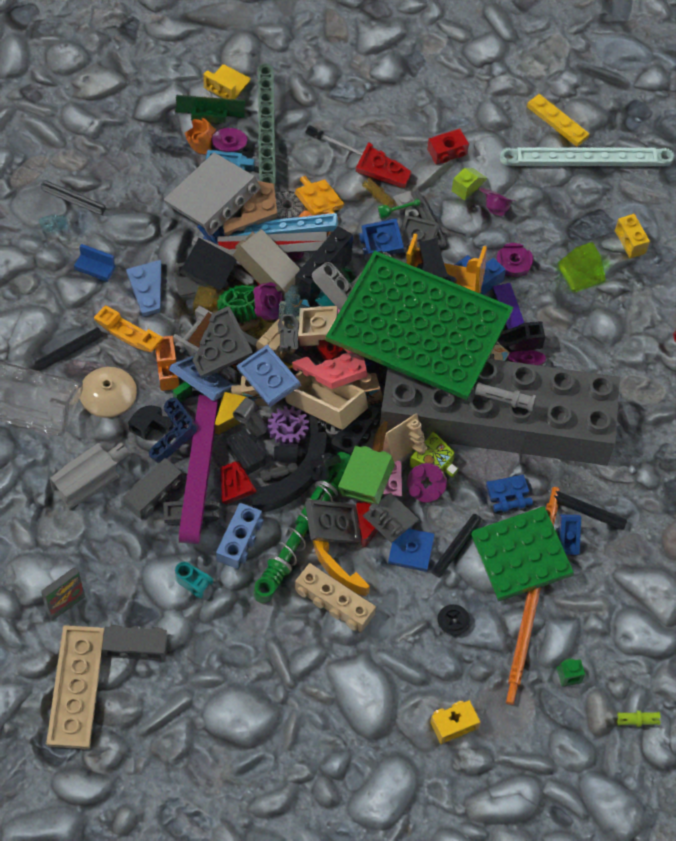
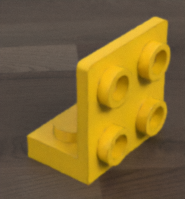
M224 64L215 73L207 70L203 74L204 88L225 99H236L251 82V78Z

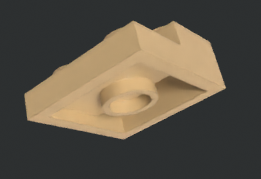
M337 306L300 308L299 316H296L299 327L298 341L300 346L319 345V340L326 339L328 331L338 316Z

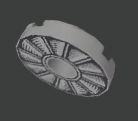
M285 190L275 194L277 217L275 219L296 218L305 210V206L295 195L294 191ZM283 205H290L292 208L286 209Z

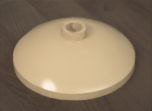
M102 367L92 371L83 379L79 389V396L83 407L89 413L97 417L112 418L122 415L132 407L136 400L137 389L134 379L126 371L116 367Z

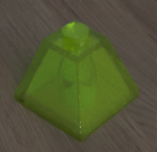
M593 242L576 247L557 263L573 293L606 281L601 255Z

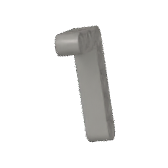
M383 252V254L391 257L390 254ZM326 262L313 271L312 278L337 308L341 310L361 273L350 284L332 263Z

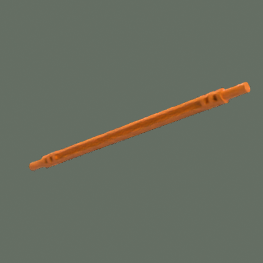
M552 487L550 500L546 505V511L553 527L558 510L557 499L554 495L558 496L556 491H560L558 487ZM541 587L527 593L508 680L509 690L506 704L514 705L517 688L521 684Z

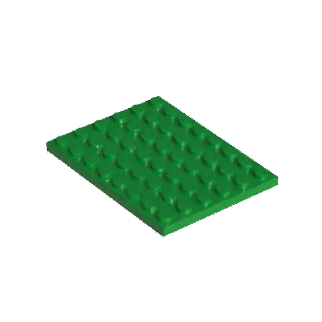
M374 250L328 331L325 341L468 400L513 311V307Z

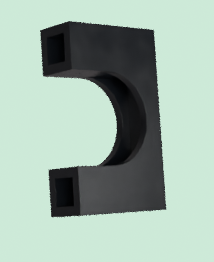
M337 226L295 275V300L306 299L310 307L314 305L321 289L312 278L313 271L326 262L332 263L337 270L340 267L345 268L352 260L353 234Z
M437 238L419 242V252L423 263L422 270L448 280ZM373 253L364 255L365 265L368 263Z

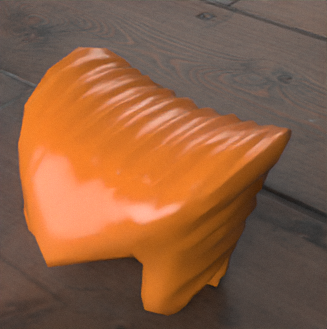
M202 118V121L193 119V127L185 132L186 139L195 152L207 155V150H212V137L216 129L204 118Z

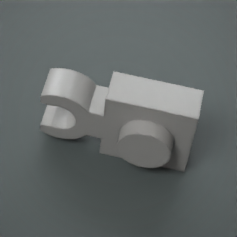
M410 191L393 196V202L396 207L414 202ZM415 205L398 210L399 214L405 213L407 216L413 215L418 218L419 215Z

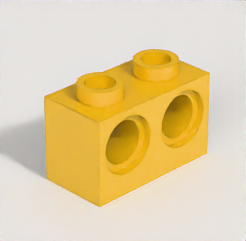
M635 213L618 218L615 232L629 258L646 254L650 240Z

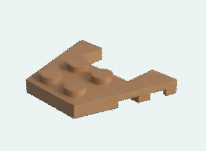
M257 181L261 189L241 207L242 217L229 218L224 223L225 236L231 235V232L236 230H245L247 226L252 224L258 225L277 217L274 184Z

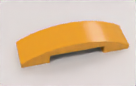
M106 305L94 316V320L104 329L137 349L152 352L163 340L162 336L150 329L145 331L121 318L119 312Z
M313 540L315 553L325 571L333 579L353 592L367 596L370 587L357 572L349 576L328 554V542Z

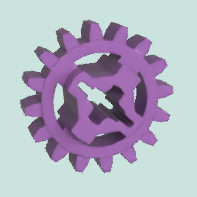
M284 406L283 411L277 408V414L271 413V419H268L270 438H275V443L282 441V444H293V442L300 444V438L305 440L306 434L309 433L307 415H301V409L296 412L294 406L291 407V410Z

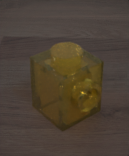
M198 286L193 302L194 314L199 305L212 313L214 308H218L217 300H219V297H217V289H212L208 286Z

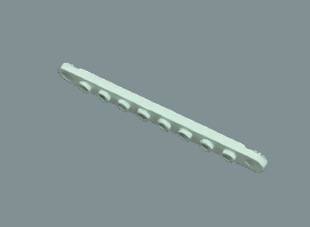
M505 148L501 151L500 161L507 166H669L673 162L674 153L666 148ZM505 155H511L513 158L508 160ZM661 155H666L669 157V159L664 160V158L662 159Z

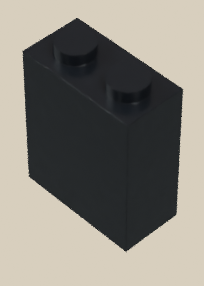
M198 238L180 273L219 294L221 289L223 291L226 290L230 282L227 278L230 274L234 275L238 265L235 264L237 260L232 255Z

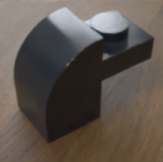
M154 405L138 409L128 421L129 431L146 440L153 429L166 435L174 428L171 419L162 416V408Z

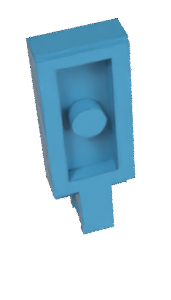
M207 150L206 159L213 153H216L245 171H254L255 160L247 159L242 153Z

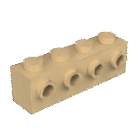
M310 563L295 581V589L300 596L308 597L317 607L326 609L335 619L343 620L354 631L358 630L362 633L375 615L376 606Z

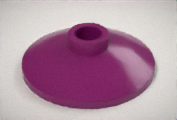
M223 128L214 133L212 143L221 151L237 152L246 146L247 136L241 130Z
M535 350L511 352L508 359L510 362L541 365L545 363L546 356Z

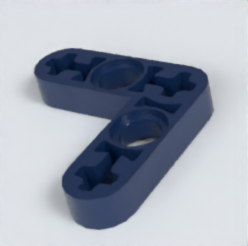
M176 397L168 399L164 404V410L175 427L149 451V456L156 463H160L164 458L170 457L198 430L197 423ZM175 437H177L176 440H175L172 444H170L171 441H172Z

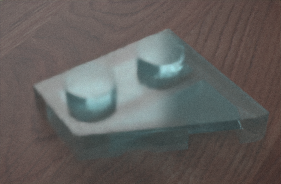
M291 285L285 294V302H280L279 319L285 314L294 315V307L299 305L301 299L299 286Z

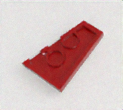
M368 142L355 171L402 188L406 187L411 176V171L396 160L388 158L386 153L375 149L370 142Z

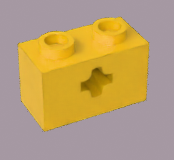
M463 700L458 701L446 710L444 708L436 710L431 716L430 721L440 744L479 729L480 720L470 700L466 702Z

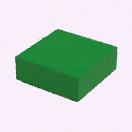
M187 382L182 383L173 390V397H176L180 402L193 394L192 386Z

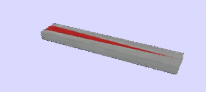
M327 232L267 234L283 252L317 251L327 239ZM248 235L218 237V245L235 252L237 250L235 246L241 240L247 241Z

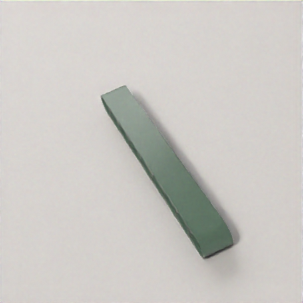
M264 63L258 67L259 181L274 184L275 190L273 67L270 64Z

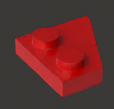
M234 461L220 467L222 503L228 505L256 493L255 487L240 463Z

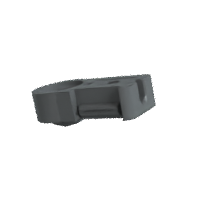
M285 314L278 322V334H280L279 351L294 353L298 348V320L292 314ZM288 320L292 322L293 329H288Z

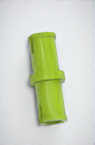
M636 710V713L617 712L618 726L636 725L637 727H642V725L661 724V720H659L661 719L660 712H641V710Z

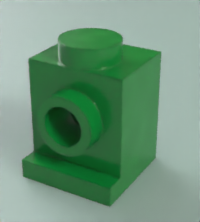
M566 659L560 666H557L562 687L582 683L585 672L581 659Z

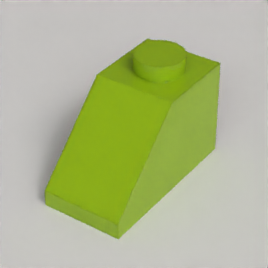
M464 168L453 178L451 191L463 200H466L487 180V177L474 168Z

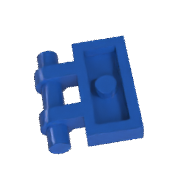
M524 475L486 482L490 501H499L498 504H493L494 512H508L509 509H523L528 505H533L531 497H523L529 494ZM515 498L516 500L507 502L506 499Z

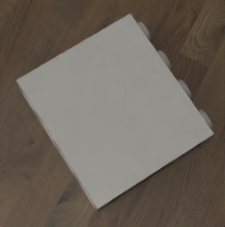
M213 153L178 185L164 201L171 212L174 214L177 211L204 227L208 235L211 236L261 188L254 175Z

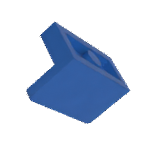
M81 244L79 247L80 256L74 265V269L108 282L116 268L114 256Z

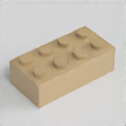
M299 371L295 375L301 386L285 396L286 403L342 430L368 409L365 390L350 383L331 389L317 382L315 377L304 375L303 371Z

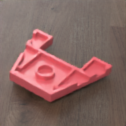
M346 349L345 351L348 354H342L333 360H325L319 365H314L309 357L292 362L294 370H301L304 375L315 377L317 382L331 389L367 377L364 357Z

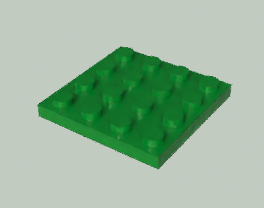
M545 506L473 530L471 533L472 540L498 602L574 576L573 569Z

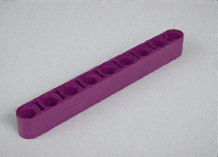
M199 395L195 419L198 430L192 439L179 528V543H200L219 398L214 401L205 395Z

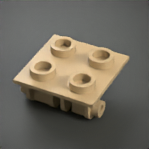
M417 413L386 433L394 462H397L413 450L423 454L427 449Z

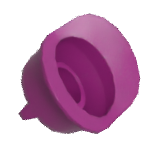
M479 188L481 192L486 194V207L492 214L504 216L508 212L512 201H516L494 191Z

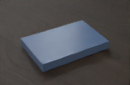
M268 344L237 365L240 373L269 407L301 386L299 380Z
M193 356L170 366L169 370L213 401L223 397L224 392L231 393V387L234 385L218 373L201 379L193 363Z

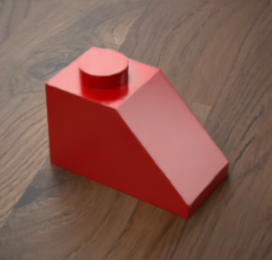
M367 502L356 503L362 547H366L378 532L363 517L372 505Z

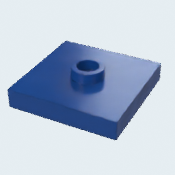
M407 529L392 542L388 564L427 572L434 534Z

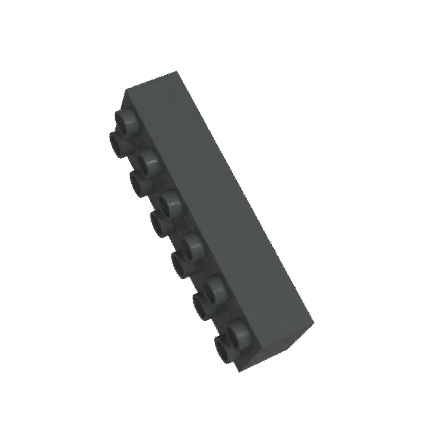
M488 359L468 400H465L388 367L379 434L386 435L388 431L417 413L425 440L434 432L445 443L607 466L615 446L620 377ZM478 382L511 392L518 390L525 395H536L532 413L528 409L521 407L513 408L511 404L475 395Z

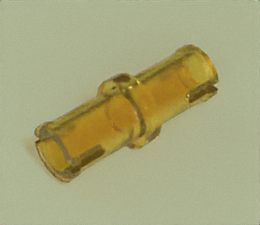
M367 178V181L363 182L362 186L372 194L375 200H378L383 205L393 206L395 200L385 193L383 187H379L371 178Z

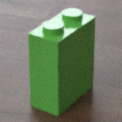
M355 446L338 486L341 495L371 504H379L395 466L392 456L385 451L377 452L366 446Z

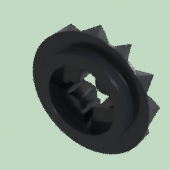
M456 604L443 607L437 617L438 626L444 633H448L451 636L461 635L467 630L470 623L468 612ZM458 615L457 623L459 624L453 623L449 625V617L453 619Z

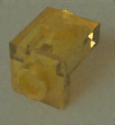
M260 317V323L248 331L247 334L259 340L274 322L273 320H264Z

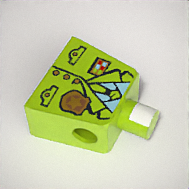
M433 432L424 442L427 446L425 453L419 454L416 451L411 456L410 467L414 468L422 463H433L438 465L443 473L453 478L459 468L452 464L455 453Z

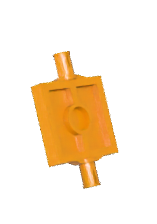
M306 176L300 178L304 186L296 188L295 195L313 216L332 214L336 210L343 208L344 202L325 179L312 183Z

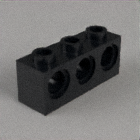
M367 404L368 409L343 430H339L331 442L330 452L334 455L344 452L351 456L355 446L361 447L363 443H367L371 436L370 432L373 428L376 429L380 423V410ZM349 445V446H351V447H350V448H345V447H343V446Z

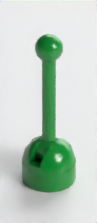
M415 199L414 202L393 208L387 205H380L377 208L380 219L383 220L387 219L392 211L413 205L419 206L421 202L419 199Z

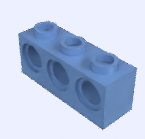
M239 503L217 549V562L236 569L240 568L241 563L245 564L248 557L247 550L249 546L252 547L256 540L255 533L262 528L264 522L261 510ZM251 518L253 521L246 522L245 519ZM238 535L246 536L242 539L237 538ZM232 551L238 553L236 555H229V553Z

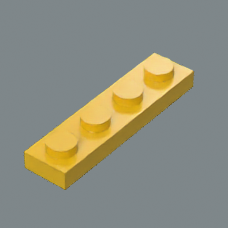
M538 94L527 103V108L576 147L589 138L590 133L542 95Z

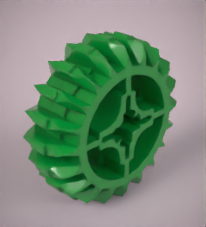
M242 284L241 286L235 285L234 288H228V291H224L223 295H220L219 300H217L218 311L230 306L237 322L243 324L244 322H250V320H256L258 316L255 314L256 306L253 290L257 286H251L250 284L244 286Z

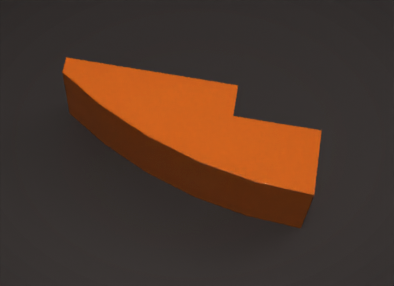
M172 335L164 336L163 340L155 348L161 391L173 390L179 386L178 376L169 370L171 364L176 363Z

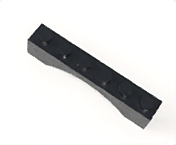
M543 322L522 323L516 327L504 330L497 342L508 352L543 349L545 341Z

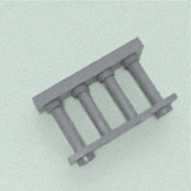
M199 305L195 310L197 322L183 338L176 334L173 336L174 347L177 351L184 352L193 357L197 354L199 348L189 343L188 340L210 311ZM242 331L253 354L256 353L258 340ZM231 367L217 372L227 380L234 383L237 381V371Z

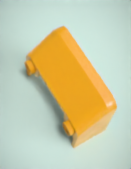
M418 234L413 235L407 251V264L414 267L422 263L419 248H417ZM483 246L479 259L472 258L468 261L467 267L444 263L447 274L455 277L458 285L481 293L486 268L487 246Z

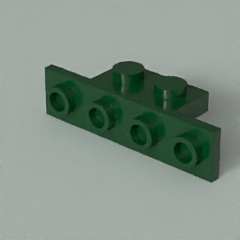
M176 95V112L191 113V121L193 119L202 121V118H204L208 122L219 125L226 123L227 116L245 118V100Z

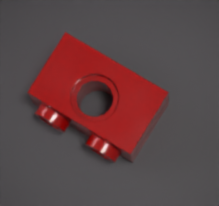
M459 128L428 138L427 150L437 165L467 155L469 143Z

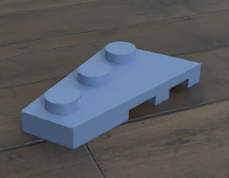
M161 260L126 269L142 317L160 312Z

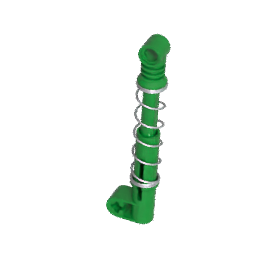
M344 452L337 454L340 456L341 463L328 468L330 478L318 480L315 484V491L310 498H306L307 501L310 499L320 500L321 496L324 495L321 501L333 502V498H336L339 494L338 486L351 456ZM306 506L301 513H297L298 518L295 521L297 527L295 529L288 527L292 535L287 543L279 542V545L283 547L282 551L278 556L269 557L267 568L255 583L253 596L259 603H268L272 600L273 594L280 585V582L292 571L291 566L297 563L294 553L296 551H303L306 548L304 537H310V535H306L310 533ZM302 540H303V542H304V547H303V549L297 550V548L299 547L300 543H301ZM294 555V557H295V562L290 565V564H289V561L291 560L292 556ZM266 588L269 592L262 593L259 589Z

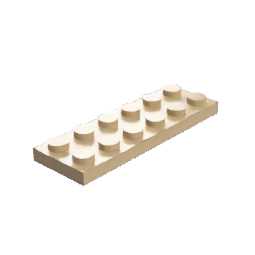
M63 625L46 742L47 747L90 749L104 628Z

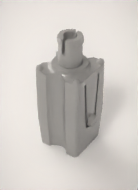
M97 443L50 478L53 491L62 499L68 509L73 508L119 478V474L116 473V465L129 456L128 450L122 443H119L116 447L106 452L101 448V444Z

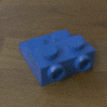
M397 218L361 225L362 233H359L361 244H365V247L362 248L363 255L373 253L374 250L377 252L383 251L390 255L404 252Z

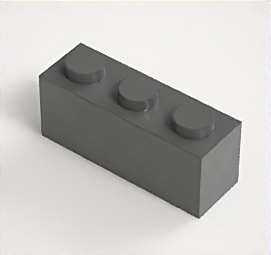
M164 458L123 496L124 505L142 520L145 516H149L159 503H163L173 490H177L181 486L183 481L182 472Z
M120 625L105 626L102 646L103 655L110 658L166 661L167 630L160 627L143 629L140 626H132L131 628H125Z

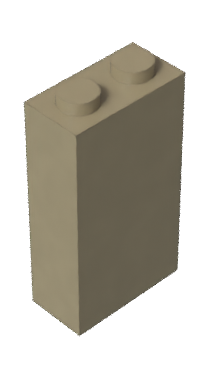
M262 229L257 233L253 231L247 236V241L241 240L235 246L237 250L232 256L259 284L275 283L278 286L275 288L278 292L281 291L284 299L295 290V275L299 272L300 268Z

